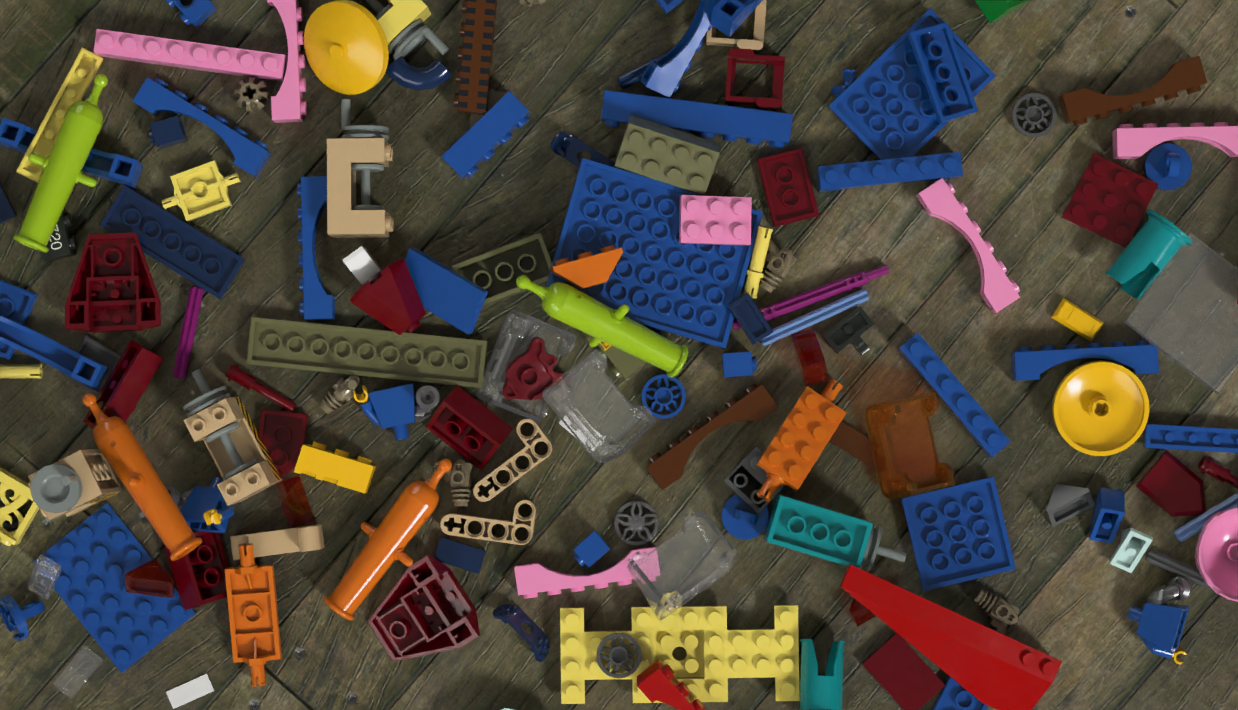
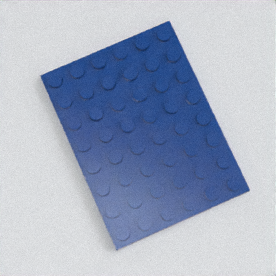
M582 158L551 267L556 266L554 261L569 258V262L578 260V255L591 251L592 255L600 254L601 248L614 245L615 249L622 248L623 253L605 283L579 289L550 271L546 287L556 282L568 284L614 310H617L622 304H627L629 311L625 316L641 325L725 349L734 316L727 305L740 297L763 212L751 209V245L679 243L680 196L704 195Z

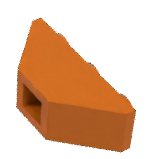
M611 245L601 248L600 254L592 255L591 251L579 254L578 260L569 262V258L554 261L556 266L551 267L550 271L579 289L602 284L609 279L623 250L622 248L615 249V246Z

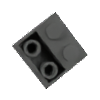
M754 446L724 479V482L759 514L769 503L763 500L767 491L762 498L757 496V492L767 479V473L756 465L763 452L757 446ZM782 485V486H779V487H778V489L776 490V492H775V494L773 495V497L771 498V500L776 496V494H777L785 485Z

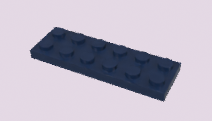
M126 185L123 186L100 223V226L111 233H137L145 254L222 300L246 261L240 255Z

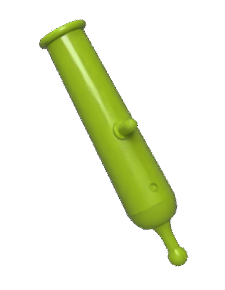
M104 74L95 76L94 87L85 101H77L67 110L50 155L45 158L36 153L29 154V161L42 166L43 173L18 235H13V239L16 242L47 253L49 249L46 246L75 184L80 182L89 187L96 186V180L83 174L82 169L103 125V112L98 108V99L103 87L108 84V78Z
M521 275L516 279V285L520 289H528L542 299L541 306L550 317L592 336L589 340L591 347H596L600 342H605L666 371L667 376L671 378L676 376L683 368L688 356V346L685 344L679 346L625 316L629 311L627 304H622L617 310H614L565 283L556 282L549 287H543L530 281L525 275Z

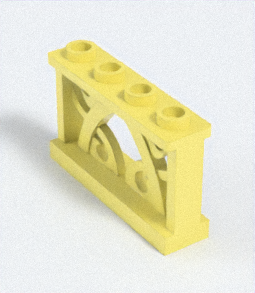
M0 467V498L6 505L0 508V542L7 546H11V544L18 545L37 514L39 507L33 501L28 483ZM8 489L14 491V496L9 497L12 501H14L12 503L7 499L5 494ZM29 500H32L33 503L25 517H23L18 509ZM13 512L18 518L19 525L15 531L10 532L3 527V522L7 520L12 525L13 519L9 513Z

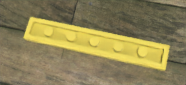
M83 47L81 48L17 168V173L39 183L43 167L30 162L28 159L29 154L36 153L45 158L50 155L67 110L73 103L82 101L104 58Z

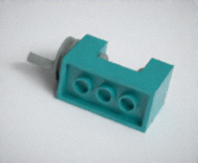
M780 494L776 495L763 538L766 542L845 566L851 564L861 569L865 565L866 571H870L876 554L901 562H905L907 553L879 545L883 530L882 525L874 528L875 524L867 520Z

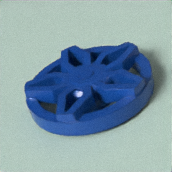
M666 374L657 375L648 380L643 387V406L654 417L661 419L671 418L677 415L685 404V389L682 383L675 377L671 378ZM662 378L665 381V387L660 386ZM658 379V389L654 387L648 388L653 381ZM667 379L673 380L678 384V386H672L669 389V382ZM681 389L676 395L672 393V390ZM646 391H654L655 394L650 396ZM682 395V401L678 407L673 398H678ZM645 397L649 398L650 400L655 399V401L652 402L651 408L648 407ZM673 403L676 411H673L668 405ZM655 404H659L660 408L653 412ZM663 406H665L666 410L669 411L671 414L660 415L658 413H660L663 410Z

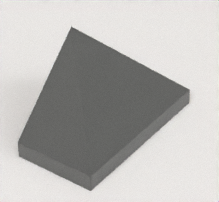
M1056 484L1046 512L1051 526L1054 527L1095 505L1088 488Z

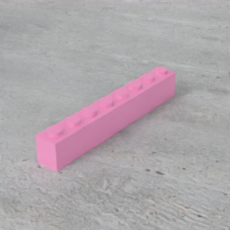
M97 29L94 53L100 57L237 76L257 77L259 79L281 82L284 80L288 61L287 56L284 54Z

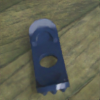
M559 132L551 142L550 147L554 153L577 167L580 166L577 156L581 150L589 151L591 161L611 167L615 165L608 157L567 132Z
M505 604L494 609V618L501 619L505 624L508 623L531 646V651L535 653L536 661L542 662L550 649L546 634L516 605ZM521 623L528 624L531 628V633H526L522 629Z

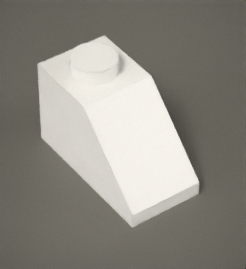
M362 246L342 260L362 285L373 280L382 271L368 250Z

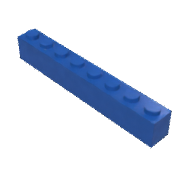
M606 90L604 91L601 121L606 122L605 125L609 127H619L620 124L627 125L630 115L685 133H697L699 137L704 139H713V136L723 137L722 140L727 142H737V139H744L746 144L760 145V142L770 143V147L783 148L784 145L789 144L793 114Z

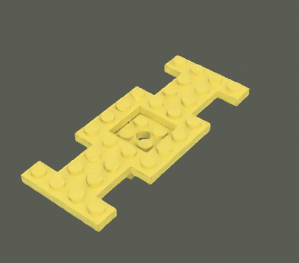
M774 605V629H727V606L631 607L632 631H584V607L560 608L561 704H585V680L632 679L633 703H652L637 687V676L657 660H660L663 665L668 664L675 673L674 677L679 683L682 681L690 690L689 694L694 700L699 699L701 702H728V678L775 677V701H800L798 605ZM613 633L630 635L637 641L641 649L639 667L633 674L625 678H613L606 675L600 669L597 662V649L600 642ZM615 637V646H620L618 637ZM621 637L624 642L623 647L626 644L632 643L630 640ZM612 639L608 640L603 647H610L612 649ZM636 647L627 648L628 653L632 652ZM676 647H683L686 650L684 659L677 660L673 657L672 653ZM601 651V653L609 656L610 651ZM637 652L633 656L628 657L632 659L634 664L637 662ZM600 657L603 666L607 669L610 659L606 660ZM627 661L625 666L632 669L630 662ZM613 663L610 666V672L616 667ZM620 665L615 674H623L628 671ZM687 677H704V678H687ZM656 700V701H654L653 703H663V702H660V701H657V700Z

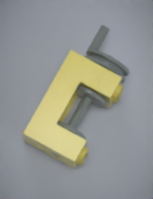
M365 0L377 13L375 18L385 33L389 54H394V60L407 55L424 37L442 55L449 50L427 25L423 26L424 21L431 15V12L422 0H386L389 3L386 7L378 0Z

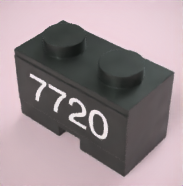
M66 209L63 210L46 246L49 251L47 253L41 252L42 260L52 261L76 255L77 241L75 236L71 235L70 226H72V218L70 213L66 212Z

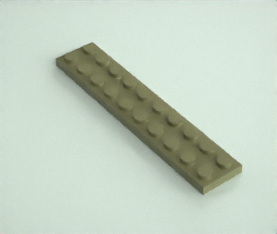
M251 317L247 364L483 388L487 341L414 333L398 335L394 331Z

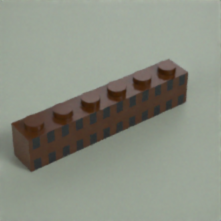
M463 0L462 13H466L465 22H461L460 36L464 37L463 46L458 48V60H462L461 69L456 71V83L460 84L459 93L454 94V107H458V112L462 114L485 115L487 113L497 0Z

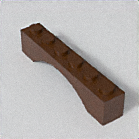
M1200 56L1174 63L1155 85L1135 94L1123 96L1106 95L1083 88L1062 94L1058 99L1065 123H1073L1074 126L1088 123L1087 118L1094 116L1096 120L1109 117V112L1118 110L1119 114L1133 110V105L1141 104L1142 107L1155 104V99L1164 97V100L1167 101L1179 97L1178 93L1186 91L1187 95L1201 91V86L1205 85L1207 80Z
M754 383L744 390L746 395L740 400L736 397L724 405L727 408L720 414L717 411L713 412L705 418L707 421L705 425L700 428L698 425H695L686 432L688 437L680 442L677 438L666 446L668 451L663 455H660L658 452L647 460L649 465L646 468L662 490L682 477L685 464L691 452L709 433L733 422L760 421L779 408L763 384L757 387Z

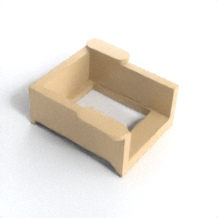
M762 0L755 9L753 40L716 38V28L712 26L707 31V46L715 45L763 50L767 0Z

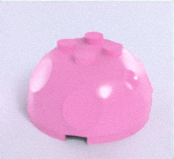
M1238 507L1217 512L1203 525L1195 548V560L1199 573L1205 583L1220 596L1238 602Z

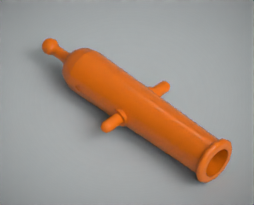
M86 393L82 401L85 406L90 408L96 418L97 425L93 429L96 445L170 551V560L175 561L187 555L202 543V539L200 537L196 538L127 423L117 416L108 417L96 403V396L92 393Z
M441 459L437 470L428 480H417L409 484L378 528H374L368 522L361 523V529L369 535L368 542L331 595L323 598L325 604L347 620H354V612L395 560L401 561L405 566L413 564V559L405 553V547L435 511L439 501L436 487L445 472L450 471L452 468V463L449 459Z

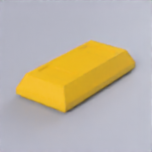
M1064 297L1051 316L1052 319L1089 342L1093 341L1104 323Z

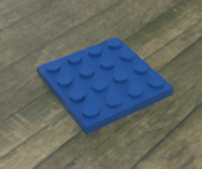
M993 476L900 498L922 591L1016 569Z

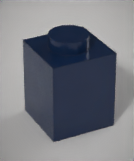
M178 116L150 124L149 138L153 145L156 144V147L160 149L188 141L182 119Z

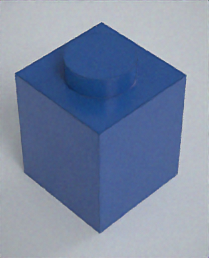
M751 352L722 354L723 378L752 376L753 371L757 370L756 356L752 357Z
M594 530L573 549L576 553L573 557L581 566L586 564L590 567L610 550V546Z

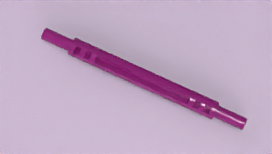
M887 265L867 272L863 270L762 307L759 310L767 321L866 285L868 281L890 272ZM733 320L732 326L734 330L741 328L737 320Z

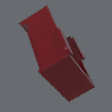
M730 49L728 51L725 104H749L766 108L782 107L785 56L754 55V51L751 49ZM736 63L774 65L772 98L734 96Z

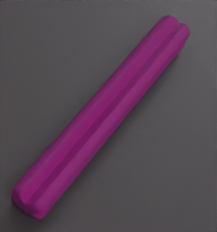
M191 286L189 290L173 371V377L185 379L187 377L203 296V289L200 287Z

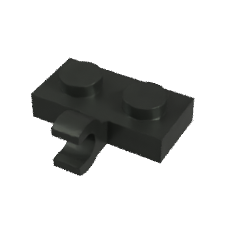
M859 306L822 336L836 354L852 343L862 356L870 348L860 336L870 329L874 323Z

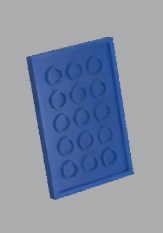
M931 8L828 106L878 160L912 157L948 123H938L908 37L910 32L945 23ZM950 29L973 97H975L996 75Z
M109 502L33 562L121 673L197 613L194 608L184 610L176 585Z

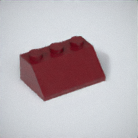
M458 385L444 399L425 427L481 471L513 430L505 421L496 416Z
M194 532L196 538L200 537L202 539V543L196 549L175 561L170 560L171 553L165 546L184 610L227 597L225 568L230 566L219 533Z

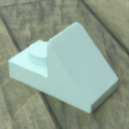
M1133 528L1124 529L1121 542L1110 558V564L1132 573L1151 544L1153 537Z

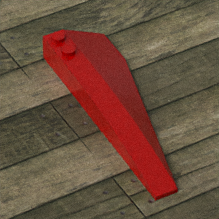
M849 564L841 581V588L902 636L981 703L994 709L1032 710L1053 683L1062 661L851 564Z

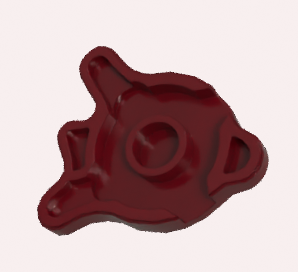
M533 337L529 348L523 354L514 358L508 365L505 374V384L502 387V395L508 400H537L554 387L568 386L570 384V377L566 373L553 371L557 358L545 352V344L542 338Z

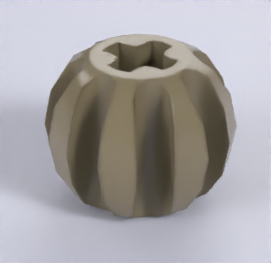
M249 77L248 83L242 79L238 82L241 88L234 90V96L240 97L236 104L240 108L246 105L247 112H254L256 105L261 110L265 106L262 104V100H269V92H263L267 85L264 81H260L257 84V77ZM250 90L256 92L253 94V99L248 97Z

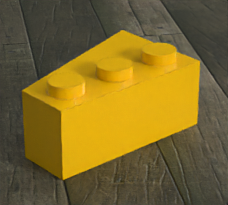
M313 441L312 445H302L295 466V473H303L321 481L325 480L341 487L361 493H368L376 468L375 465L371 464V459L362 456L354 459L348 457L349 452L340 449L332 452L326 450L327 445Z

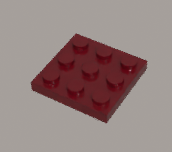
M1093 153L1061 218L1126 248L1159 184Z

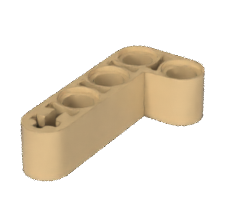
M523 419L518 423L516 427L517 434L526 447L474 486L473 494L477 500L481 502L491 500L552 453L553 449L550 440L534 420ZM526 422L531 423L534 427V432L530 436H525L521 432V426ZM540 441L548 445V452L545 455H539L535 451V446ZM519 456H526L528 458L529 466L526 469L517 467L516 460ZM500 470L509 472L510 480L507 483L498 481L497 474ZM492 477L493 482L498 487H500V489L496 491V488L494 486L488 491V497L486 495L481 496L479 494V492L481 491V488L479 486L483 485L484 487H486L489 484H491L492 482L488 479Z
M528 499L519 501L514 509L513 521L449 513L441 519L440 527L447 535L525 545L533 537L536 506ZM529 504L532 508L531 515L528 517L522 516L519 513L520 505ZM452 517L455 523H463V519H466L464 524L465 533L461 532L462 527L457 526L453 530H449L450 527L446 525V521H449ZM471 521H478L481 524L482 529L480 533L474 534L469 530ZM495 524L504 526L505 534L502 537H497L493 534L492 528ZM524 527L528 530L529 536L526 540H519L516 537V530L518 528Z
M322 524L230 536L233 560L240 559L238 548L240 544L248 545V543H253L254 557L314 551L325 548Z

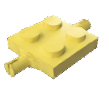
M214 160L170 176L174 186V196L161 200V202L164 204V209L178 204L183 211L186 221H191L232 206L227 186L241 181L240 178H237L239 177L237 172L224 177L219 171L217 162Z

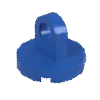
M1171 143L1161 144L1152 149L1145 157L1143 165L1144 175L1147 179L1159 184L1157 189L1164 191L1175 190L1184 185L1190 178L1192 171L1191 158L1186 150L1179 145Z
M736 494L726 501L722 508L721 519L730 535L738 539L748 540L757 537L764 531L768 524L769 513L767 506H765L758 514Z
M6 595L0 598V604L2 603L0 605V614L7 630L10 632L14 631L16 635L13 638L17 641L27 638L29 631L25 620L46 610L43 601L38 600L20 608L12 596Z

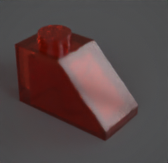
M814 329L792 334L791 338L805 386L827 381L826 363Z

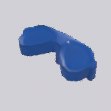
M854 69L843 70L844 85H837L831 89L835 98L853 83L856 77Z

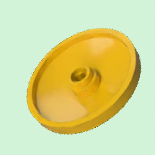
M334 0L318 7L307 21L304 31L306 57L313 72L323 84L338 93L356 95L370 90L380 82L388 65V43L380 23L369 10L353 1Z
M1109 361L1088 362L1073 369L1060 382L1053 398V419L1062 438L1074 449L1092 456L1113 455L1130 447L1144 431L1149 417V399L1142 382L1127 368Z

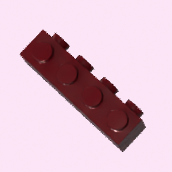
M131 340L96 398V403L102 412L108 417L117 416L126 422L130 414L135 410L142 394L147 390L149 382L160 368L164 358L153 350ZM89 410L83 422L94 429L97 425L96 418L92 411Z

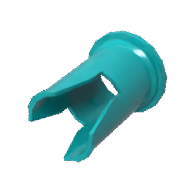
M1151 209L1147 211V222L1104 273L1120 284H1123L1121 289L1136 300L1141 298L1180 248L1185 245L1191 246L1193 243L1182 230Z
M800 639L801 677L799 710H842L845 641H833L826 664L825 676H819L812 639Z

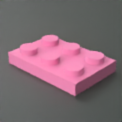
M681 195L679 243L751 245L752 197Z

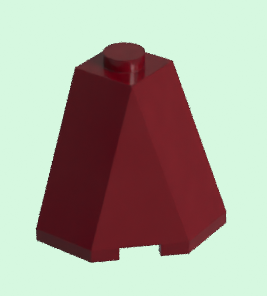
M401 258L380 271L381 274L373 280L365 283L350 299L352 304L398 335L407 331L410 333L414 332L421 326L419 321L426 315L406 262Z

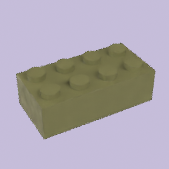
M630 115L616 155L614 167L705 196L720 154V144Z
M538 233L452 265V269L488 291L482 306L484 307L527 291L528 289H520L516 285V279L521 275L527 276L530 281L538 285L546 284L552 261L542 234Z

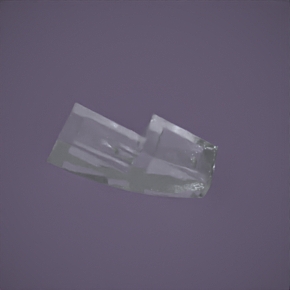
M40 555L32 571L27 590L48 601L53 595L55 582L60 577L61 565Z
M84 645L59 675L53 686L72 700L87 682V679L103 662V659Z

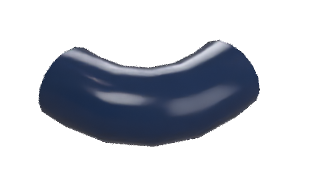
M399 57L386 69V74L399 85L417 91L433 89L452 76L438 59H435L425 67H416L408 63L404 57Z

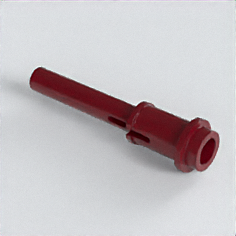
M231 364L225 374L229 382L232 380L249 391L253 389L291 412L296 406V403L256 381L257 377L240 369L238 364L236 366Z
M1205 456L1198 464L1200 473H1207L1221 483L1227 482L1238 489V478L1231 475L1229 469L1214 462L1212 457L1207 458Z

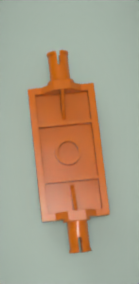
M830 379L821 395L808 386L802 392L756 464L767 473L766 481L757 492L759 498H762L767 491L763 500L770 502L779 486L787 485L797 491L847 413L833 404L834 399L843 388L838 383L832 389L837 382L836 380Z
M248 543V545H238L240 566L225 568L233 663H247L250 666L251 686L257 687L258 683L259 686L266 685L264 670L266 661L281 659L282 652L274 564H255L254 544Z

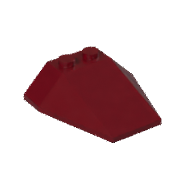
M137 233L89 234L65 303V329L105 333L144 331L161 326V301Z
M429 554L408 567L368 620L369 625L392 661L461 648L480 636L476 608L451 569Z

